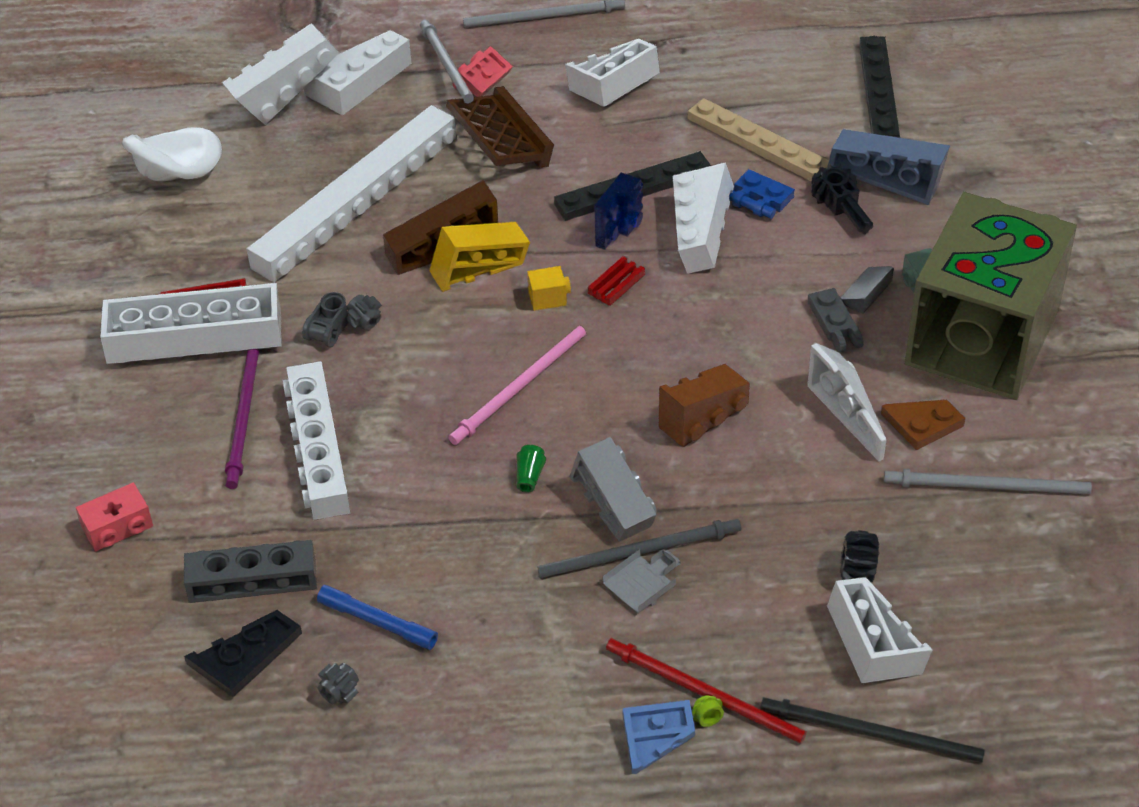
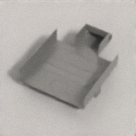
M639 549L603 576V584L639 613L649 605L654 606L660 596L676 585V578L670 581L665 575L677 567L681 561L668 550L664 551L662 549L651 558L650 564L640 556Z

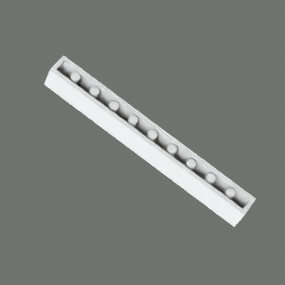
M432 105L250 245L247 248L250 269L274 283L286 275L292 268L306 259L321 245L325 244L336 233L344 229L356 217L363 214L366 209L380 200L395 186L399 185L410 174L417 171L430 158L457 138L455 117Z

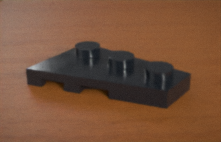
M275 610L243 626L240 633L226 640L221 637L211 643L212 647L198 654L194 651L184 656L185 662L231 697H234L302 634L301 626L280 611Z

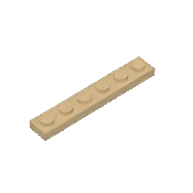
M705 98L688 110V120L809 181H812L814 173H817L820 167H828L829 160Z

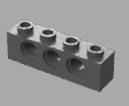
M297 540L287 543L184 553V586L188 602L196 603L317 590L316 559L312 540Z

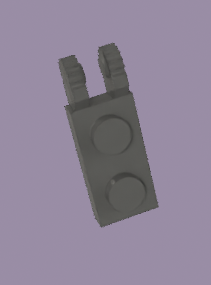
M835 288L808 294V304L828 340L832 341L839 353L847 349L846 340L844 339L847 336L855 348L863 347L864 341L861 332Z

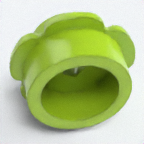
M715 696L700 697L692 708L693 720L699 722L703 727L715 725L724 715L722 701L719 698L716 699Z

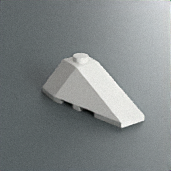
M817 343L811 345L808 375L809 389L878 461L883 460L886 437L855 367L851 362L846 361L839 352Z

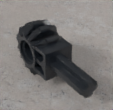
M829 164L828 168L820 167L818 172L814 173L811 181L812 197L817 199V204L826 203V207L835 216L845 213L859 232L863 234L868 233L873 228V222L858 204L860 190L856 187V176L851 174V169H842L841 165L833 167L831 164Z

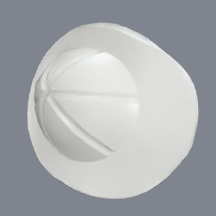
M184 128L147 138H140L138 135L132 134L123 138L122 141L124 149L132 154L139 173L151 180L161 182L172 181L178 178L195 179L202 177L216 166L222 153L221 142L217 135L204 128Z

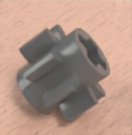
M362 294L358 295L348 303L347 313L349 316L346 319L355 329L359 326L360 329L369 330L380 321L381 311L379 308L382 305L374 296L369 297L366 295L364 297Z
M337 663L333 665L328 664L318 673V676L322 679L317 686L318 691L331 704L336 702L342 704L344 701L349 703L359 693L354 688L359 682L358 675L345 663H341L339 666Z

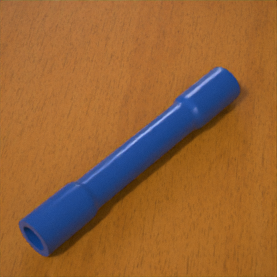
M323 585L317 595L318 603L367 621L427 650H432L437 642L438 633L415 622L403 620L354 599L351 595L328 585Z

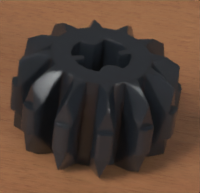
M862 530L850 531L846 534L840 562L842 580L866 577L871 583L873 582L877 572L879 542L876 534Z

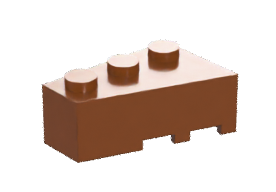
M722 364L699 372V378L689 380L687 377L679 379V385L669 387L666 384L659 386V428L680 446L685 447L692 441L700 439L705 432L714 426L721 425L726 418L736 411L743 410L749 403L750 383L728 365Z

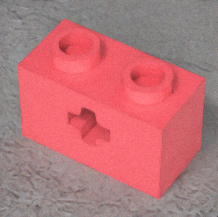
M134 482L75 507L81 527L95 552L153 527L148 505Z

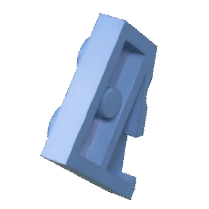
M690 700L622 708L632 774H637L695 736Z

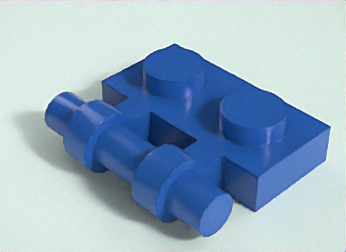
M748 169L734 183V190L729 195V201L738 208L745 207L752 210L753 214L758 217L765 216L772 219L776 211L781 212L794 198L795 189Z

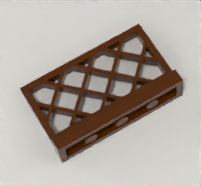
M504 86L494 87L493 95L474 97L471 103H465L463 98L447 100L446 107L495 166L534 161L539 168L549 167L554 148L553 142ZM460 108H465V109L471 110V112L466 111V110H463V109H460ZM475 113H479V114L488 116V118L483 117V116H480V115H477V114H475ZM471 121L483 125V127L471 123ZM488 127L499 130L501 132L499 133L497 131L488 129ZM483 136L488 137V138H491V139H494V140H496V141H492V140L486 139V138H484ZM500 142H503V143L512 145V146H514V147L512 148V147H509V146L500 144ZM496 151L507 155L499 156Z

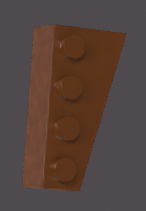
M482 180L384 233L385 255L397 275L432 263L442 227L498 223L496 197L485 181Z

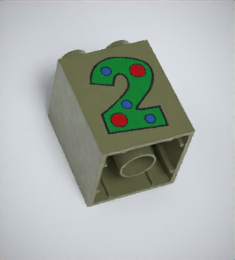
M963 191L916 280L904 365L1018 400L1059 311L1077 224L1060 220L1054 215L1039 214L1005 204L995 198H984Z

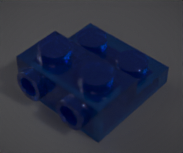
M621 172L595 204L596 247L605 250L612 241L618 238L619 234L628 237L635 227L638 228L643 218V213L641 212L643 209L641 202L643 198V192L641 191L643 183L641 179Z

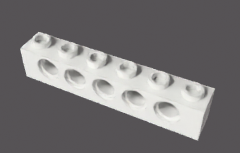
M322 361L286 367L288 379L283 380L285 397H292L291 401H286L289 419L295 418L296 422L290 423L293 441L299 440L300 444L294 445L297 463L303 462L304 465L303 467H298L301 486L307 485L308 487L307 490H302L305 509H312L313 520L349 514L348 495Z

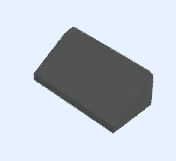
M868 267L840 297L844 305L863 314L892 282L894 267Z

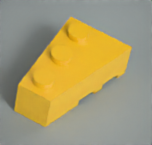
M517 222L445 226L441 228L429 272L441 291L444 292L451 289L450 285L463 280L466 283L475 281V276L487 272L493 275L522 265L530 241Z

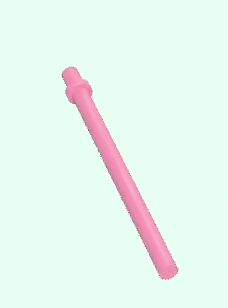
M581 326L576 327L468 420L463 419L458 424V428L448 436L449 441L453 445H457L466 436L471 437L480 424L586 335L585 329Z

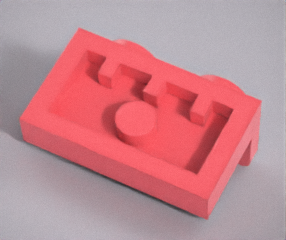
M490 46L484 52L478 51L470 60L471 63L469 65L464 63L458 68V71L469 90L478 97L483 96L505 77L513 66Z

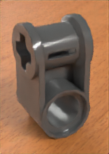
M331 292L321 298L303 325V339L309 341L315 339L324 342L325 346L333 347L336 344L339 335L348 325V320L346 319L348 317L347 305L343 294Z

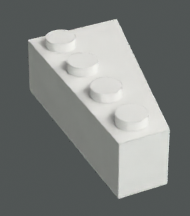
M312 23L283 42L284 46L276 51L270 50L264 54L265 59L253 67L249 64L241 70L242 74L233 80L229 77L222 82L235 99L264 125L281 111L339 54L337 49Z
M389 30L338 54L304 87L305 96L341 115L346 114L411 65L409 39Z
M726 162L673 175L678 252L687 274L715 267L721 242L719 238L720 232L724 230V216L726 210L729 209V195L733 192L734 188Z

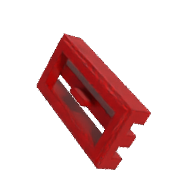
M622 256L588 286V294L611 306L645 275V268L642 266L637 268L635 262L631 261L628 263L627 258ZM631 273L623 282H621V280L624 277ZM613 288V290L607 296H605V294Z

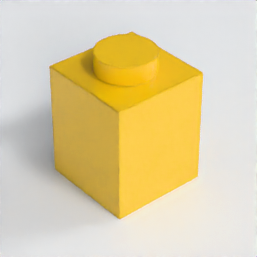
M561 266L527 271L528 293L533 311L567 305V294L571 293L569 277L563 276Z

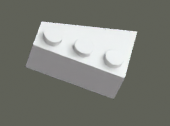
M641 39L610 48L609 54L597 57L596 54L588 56V61L577 65L573 61L565 64L569 90L603 107L610 105L616 99L660 73L657 46Z

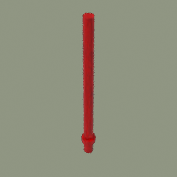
M610 638L606 645V650L620 656L621 661L627 664L632 662L698 695L715 696L716 699L719 698L722 701L723 707L802 744L806 737V731L638 651L637 646L631 643L625 645Z

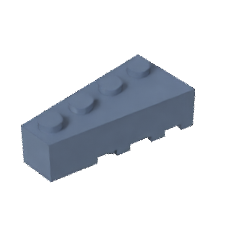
M843 129L832 147L828 166L829 164L833 167L841 165L842 169H851V174L855 175L858 180L929 205L939 186L950 145Z

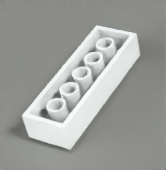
M277 283L103 300L100 338L106 363H125L282 346L281 308Z

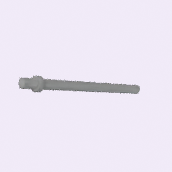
M604 0L463 18L464 28L600 11L611 13V10L624 9L625 0Z
M427 19L420 22L422 35L431 43L464 102L471 103L474 100V96L437 36L436 27L430 24Z
M903 469V472L884 471V483L902 484V487L908 488L910 485L1072 494H1091L1092 489L1091 482L910 472V469Z

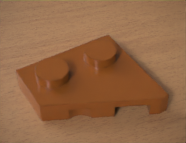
M947 399L885 404L881 408V415L915 450L964 427L965 417Z

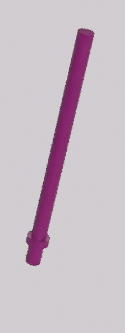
M259 349L247 350L230 459L225 465V473L227 474L225 485L229 489L237 488L239 476L243 474L244 466L241 462Z

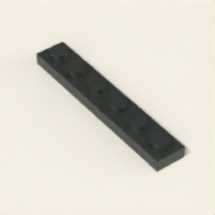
M885 36L860 37L859 47L871 133L900 138Z
M699 151L554 196V205L563 219L567 221L674 187L673 175L711 165L702 152Z

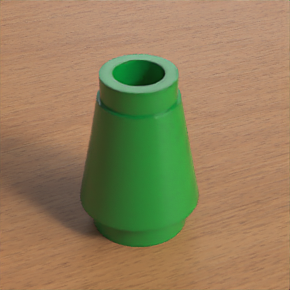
M524 445L516 454V487L518 490L523 492H533L535 490L537 481L546 463L545 451L541 447Z

